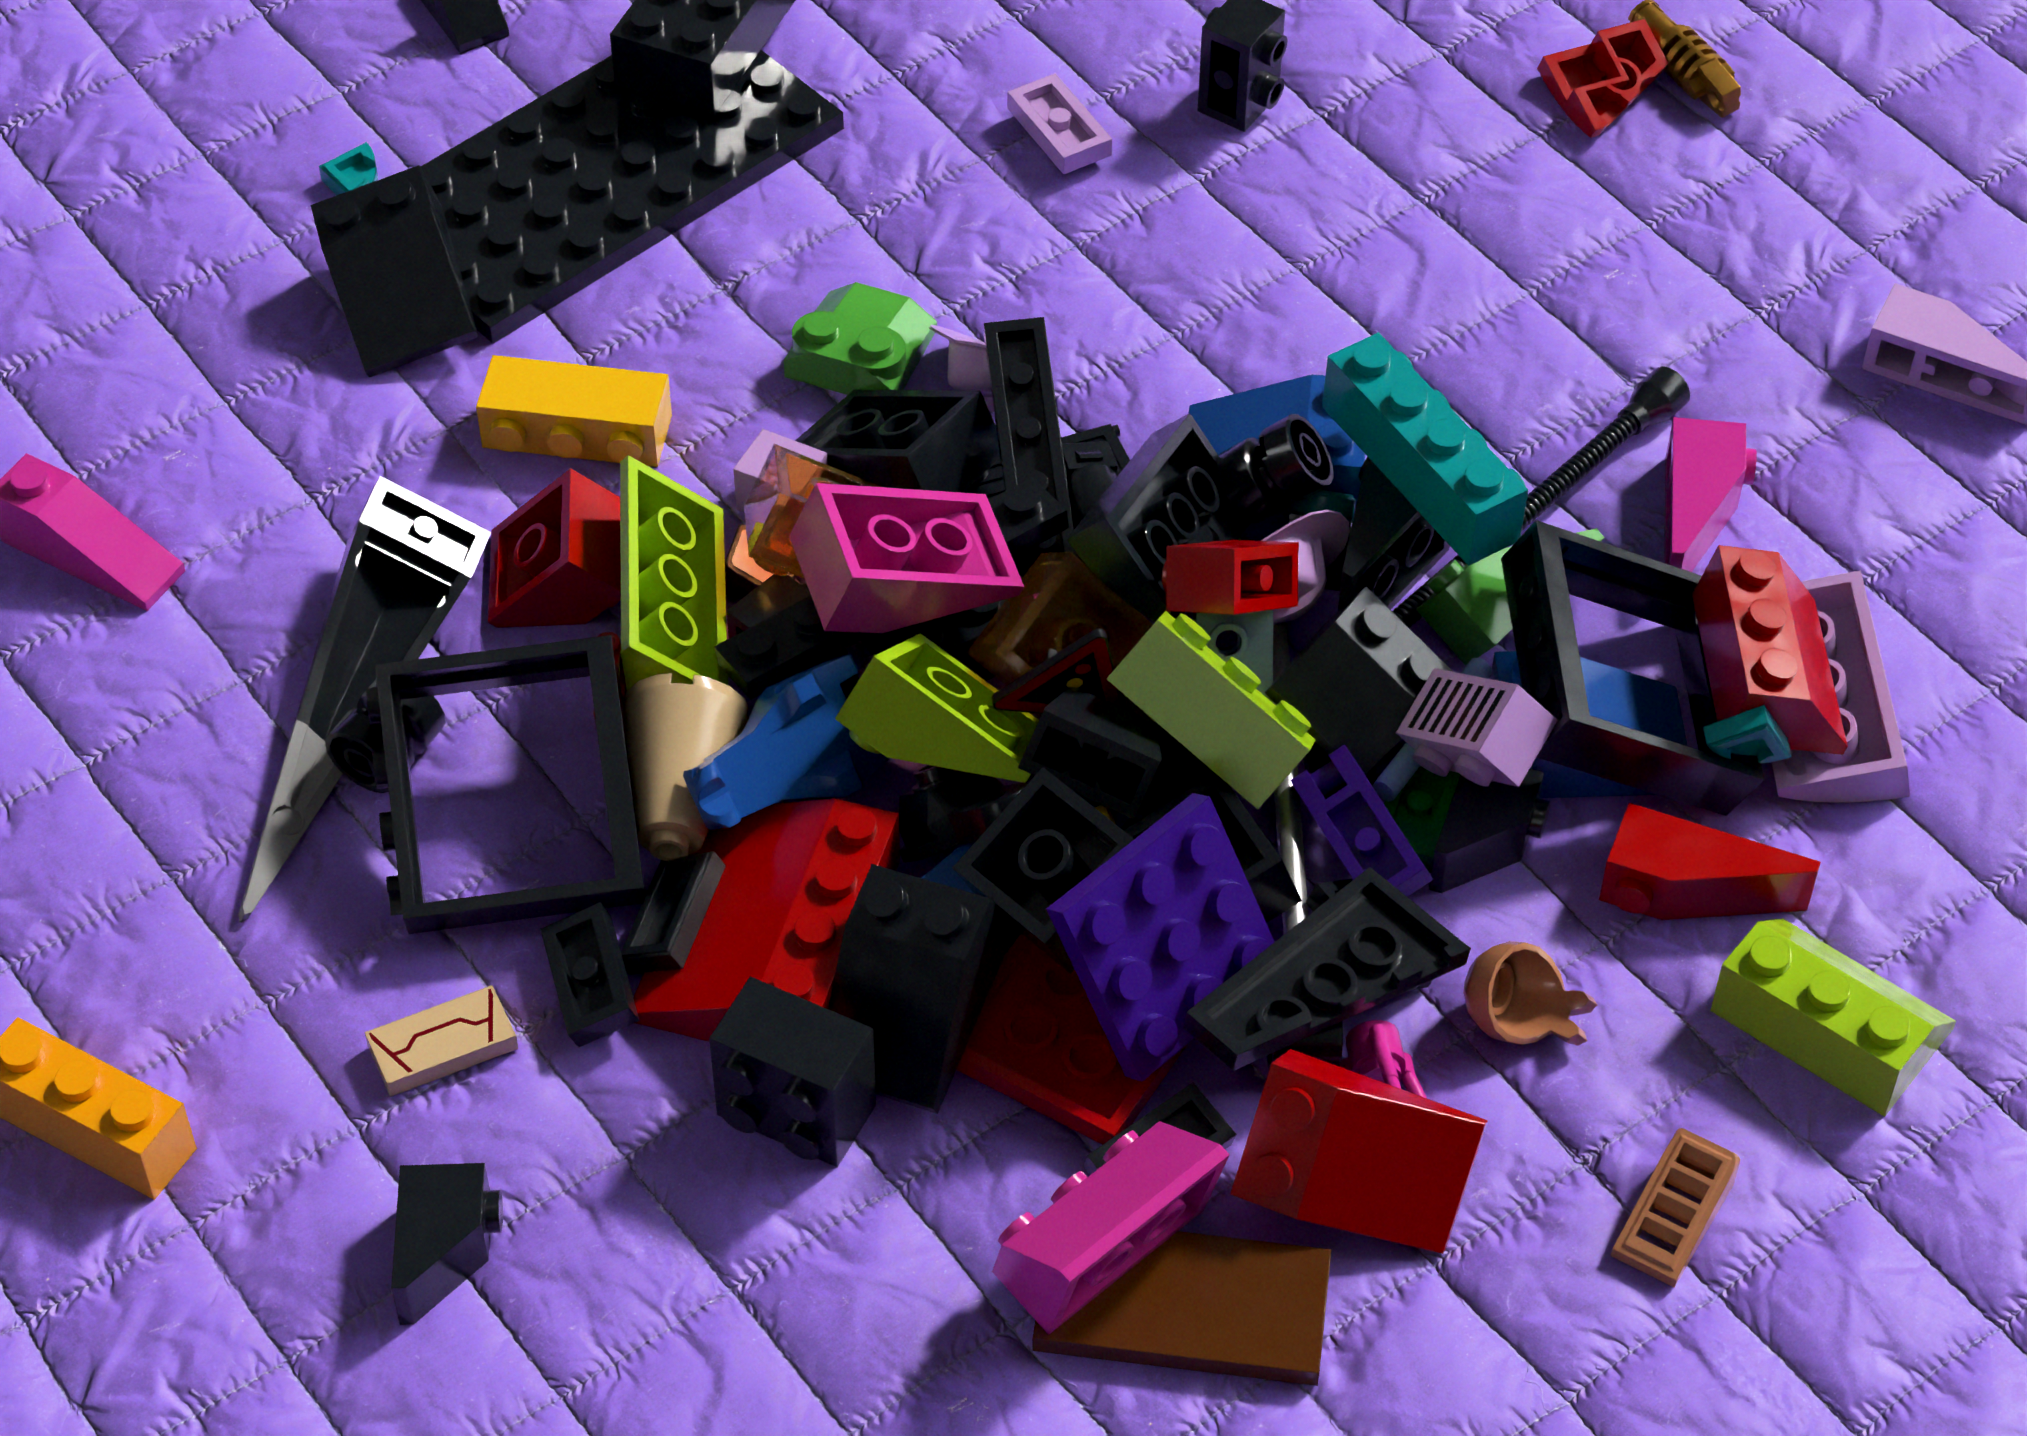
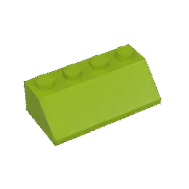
M627 455L620 461L621 657L626 691L640 680L657 674L672 673L671 683L692 684L693 675H700L728 685V675L718 665L714 646L727 640L723 508Z

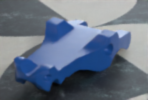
M851 653L826 660L810 669L767 687L755 703L742 733L721 747L717 752L704 758L702 764L684 771L683 777L708 829L731 828L738 824L741 818L781 800L812 801L847 797L863 788V782L890 759L882 753L875 754L861 748L851 739L849 735L850 730L835 719L846 701L840 683L859 672Z

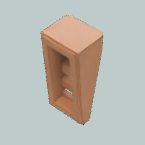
M1677 1129L1613 1246L1611 1257L1675 1288L1734 1185L1740 1164L1739 1156L1686 1129ZM1669 1185H1672L1702 1201L1700 1204L1695 1203L1667 1188ZM1657 1209L1689 1226L1685 1229L1653 1212ZM1645 1231L1676 1246L1675 1253L1672 1254L1639 1238L1641 1232Z

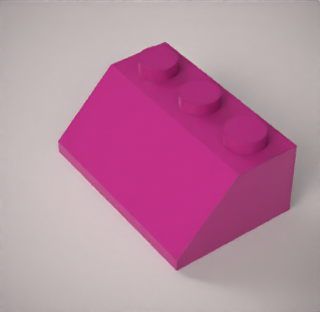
M1161 1121L1157 1122L1140 1137L1134 1130L1129 1131L1119 1138L1104 1154L1103 1160L1106 1163L1089 1177L1083 1171L1075 1173L1053 1193L1051 1197L1053 1205L1036 1218L1030 1212L1024 1213L1002 1232L998 1238L1001 1248L992 1272L1049 1335L1203 1212L1230 1154L1216 1142Z

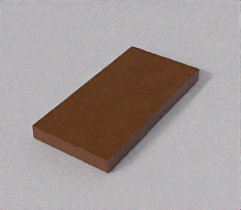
M1178 1231L1049 1335L1035 1320L1032 1351L1318 1386L1332 1249Z

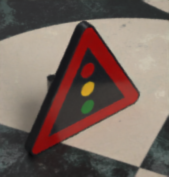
M1103 629L1092 630L1058 653L1054 649H1049L1041 664L992 695L991 699L994 709L1042 714L1044 708L1069 687L1079 688L1124 708L1120 691L1107 680L1108 676L1114 671V664L1106 631Z

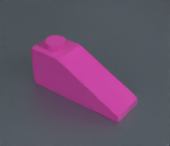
M1673 417L1665 456L1664 563L1692 572L1737 510L1743 484L1753 485L1756 472L1757 450L1746 448V423Z
M26 453L0 479V538L2 542L146 611L185 572L182 561L76 476Z

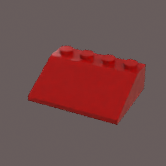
M840 799L772 804L741 818V821L731 828L709 829L702 848L696 853L714 851L726 867L683 969L644 972L633 997L640 1021L635 1023L709 1042L710 1036L750 976L828 1009L845 924L871 864L897 871L899 866V813Z

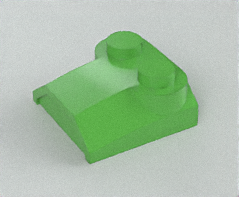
M857 282L829 291L815 312L802 316L792 328L793 345L784 359V376L846 395L853 390H904L935 334L929 327L930 325L937 326V321L908 296Z

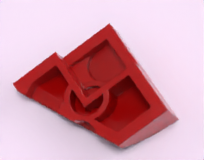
M1641 19L1597 31L1591 44L1543 56L1537 70L1567 116L1586 135L1592 138L1599 136L1666 69L1668 61L1646 20Z

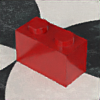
M1223 540L1167 546L1166 562L1162 571V584L1166 592V611L1235 615L1298 606L1299 542Z

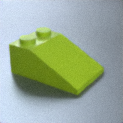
M921 633L873 656L835 717L838 722L850 730L849 735L851 739L861 748L871 753H882L888 758L1023 783L1028 782L1035 776L1019 769L1018 766L1039 720L1026 712L994 709L991 697L999 690Z

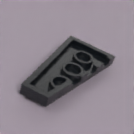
M1369 867L1188 1010L1183 1028L1234 1071L1466 965L1471 948Z

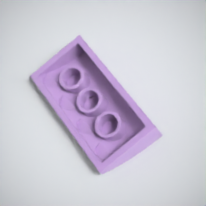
M1861 570L1801 581L1815 599L1848 747L1843 755L1790 749L1792 757L1771 762L1778 797L1826 803L1871 802L1910 797L1907 762Z

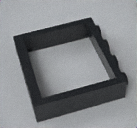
M1535 520L1502 556L1501 562L1521 686L1558 720L1536 758L1727 816L1764 781L1762 764L1758 763L1757 756L1731 753V759L1716 754L1706 744L1703 727L1717 722L1692 596L1702 576ZM1569 594L1675 629L1698 749L1590 716Z
M611 635L375 664L377 687L366 688V705L370 726H382L384 748L372 750L373 768L377 789H389L391 807L390 812L379 813L380 831L384 852H396L398 875L386 877L391 916L403 914L408 934L574 913L599 902L605 908L643 903L645 898ZM590 676L616 878L425 903L402 700Z

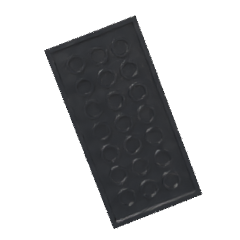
M760 50L715 115L616 86L611 55L420 167L442 205L476 329L494 344L843 130L844 120L843 112L762 50Z

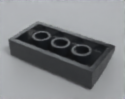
M1190 413L1150 435L1067 538V541L1078 556L1112 592L1154 622L1166 611V592L1162 584V571L1166 562L1167 546L1238 540L1251 523L1245 520L1227 499L1217 473V458L1219 455ZM1167 611L1175 619L1180 614H1185V612Z

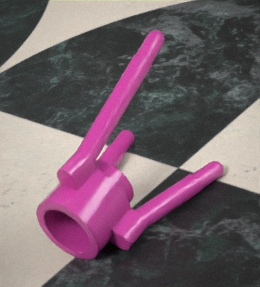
M1371 1020L1356 1025L1348 1032L1345 1038L1349 1057L1341 1060L1340 1067L1400 1089V1082L1402 1080L1406 1091L1427 1098L1415 1074L1411 1055L1403 1052L1399 1031L1394 1024L1384 1020Z

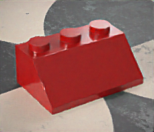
M1718 545L1692 594L1717 722L1765 705L1788 738L1790 749L1843 755L1848 746L1815 599L1779 552Z

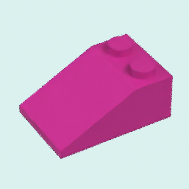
M816 483L789 535L824 631L885 633L1016 597L1021 594L1024 588L986 494Z

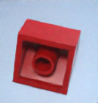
M571 468L491 530L488 623L497 628L581 625L588 623L605 609L615 606L621 600L620 497Z

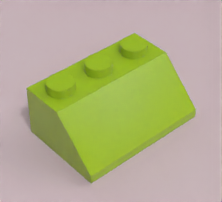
M1165 611L1108 676L1107 680L1256 809H1259L1311 750L1315 739L1307 733L1311 728V724L1296 708L1286 701L1281 700L1276 706L1256 688L1261 684L1260 679L1238 659L1230 657L1225 662L1208 648L1206 644L1211 638L1195 621L1184 614H1180L1175 619Z
M1783 918L1758 921L1723 962L1710 1010L1884 1117L1952 1032L1956 1024L1954 1019Z

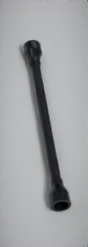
M1661 366L1657 367L1634 388L1628 404L1620 410L1617 418L1528 494L1522 530L1583 479L1585 475L1597 467L1599 463L1612 454L1628 438L1639 434L1647 426L1668 421L1690 400V390L1685 379L1672 368ZM1459 555L1453 558L1461 567L1466 565ZM1433 577L1392 611L1408 628H1411L1412 625L1422 618L1416 609L1434 593L1427 585Z

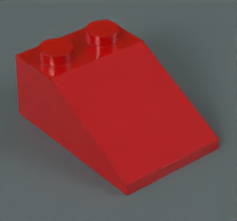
M1290 1049L1271 1063L1230 1195L1294 1219L1443 1254L1446 1251L1488 1121Z

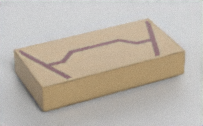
M493 985L365 1032L368 1048L390 1097L518 1049L516 1034Z

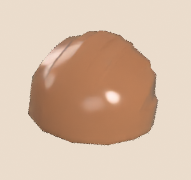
M1514 941L1493 946L1476 957L1468 970L1464 982L1463 994L1467 1013L1480 1030L1492 1039L1524 1045L1538 1042L1553 1033L1563 1041L1577 1046L1587 1041L1585 1032L1569 1018L1574 1015L1591 1013L1597 1006V1003L1593 997L1583 991H1565L1561 973L1553 959L1538 946Z

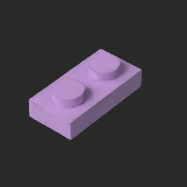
M1056 73L1007 92V109L1063 174L1112 156V138Z

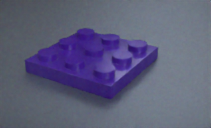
M1192 793L1046 908L1125 1077L1141 1082L1194 1039L1183 1028L1186 1012L1275 942L1210 796Z

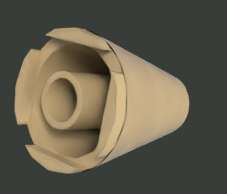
M672 673L657 674L640 680L625 693L624 704L621 710L637 838L642 847L650 851L654 857L664 861L688 856V854H695L702 848L709 831L683 777L684 771L702 764L704 758L717 752L721 747L739 736L749 719L747 716L748 705L745 698L731 686L706 676L693 675L692 684L671 683Z

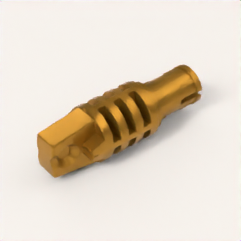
M1644 0L1636 5L1631 11L1628 20L1630 22L1641 19L1646 20L1668 61L1664 71L1694 100L1699 98L1721 118L1740 108L1739 97L1741 95V87L1734 79L1735 72L1729 64L1690 26L1677 25L1654 0Z

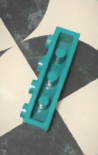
M1378 332L1328 355L1322 408L1468 566L1514 544L1521 537L1528 497V489L1523 479L1514 469H1508L1488 448L1485 439L1477 430L1470 429L1450 408L1446 397L1440 391L1433 390L1414 370L1409 358L1403 352L1396 351Z

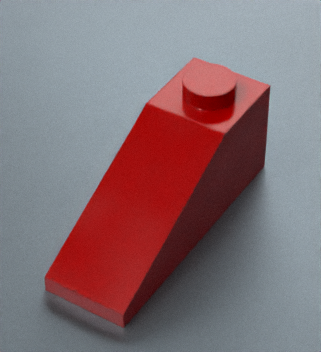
M1629 803L1606 862L1599 900L1616 905L1629 913H1641L1660 920L1807 911L1821 862Z

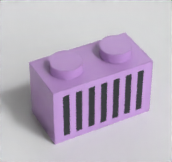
M1434 668L1396 734L1416 750L1412 756L1413 759L1420 766L1436 775L1446 777L1449 771L1460 773L1468 780L1481 786H1489L1491 781L1519 787L1558 720L1518 684Z

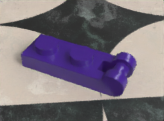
M1345 744L1330 753L1328 756L1331 761L1312 774L1306 769L1290 780L1353 880L1371 867L1407 897L1433 880ZM1346 782L1347 786L1326 799V794Z

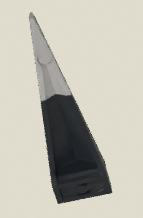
M381 476L374 485L359 519L347 540L238 913L240 922L249 918L343 774L334 765L326 752L325 740L328 734L349 710L357 708L356 704L359 698L376 679L375 664L415 660L420 657L471 579L491 532Z

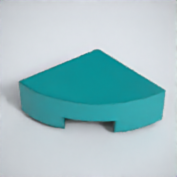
M367 142L319 166L321 181L336 196L378 180L375 155Z
M1765 705L1703 727L1707 746L1722 757L1731 759V753L1757 756L1758 763H1770L1792 757L1788 738Z

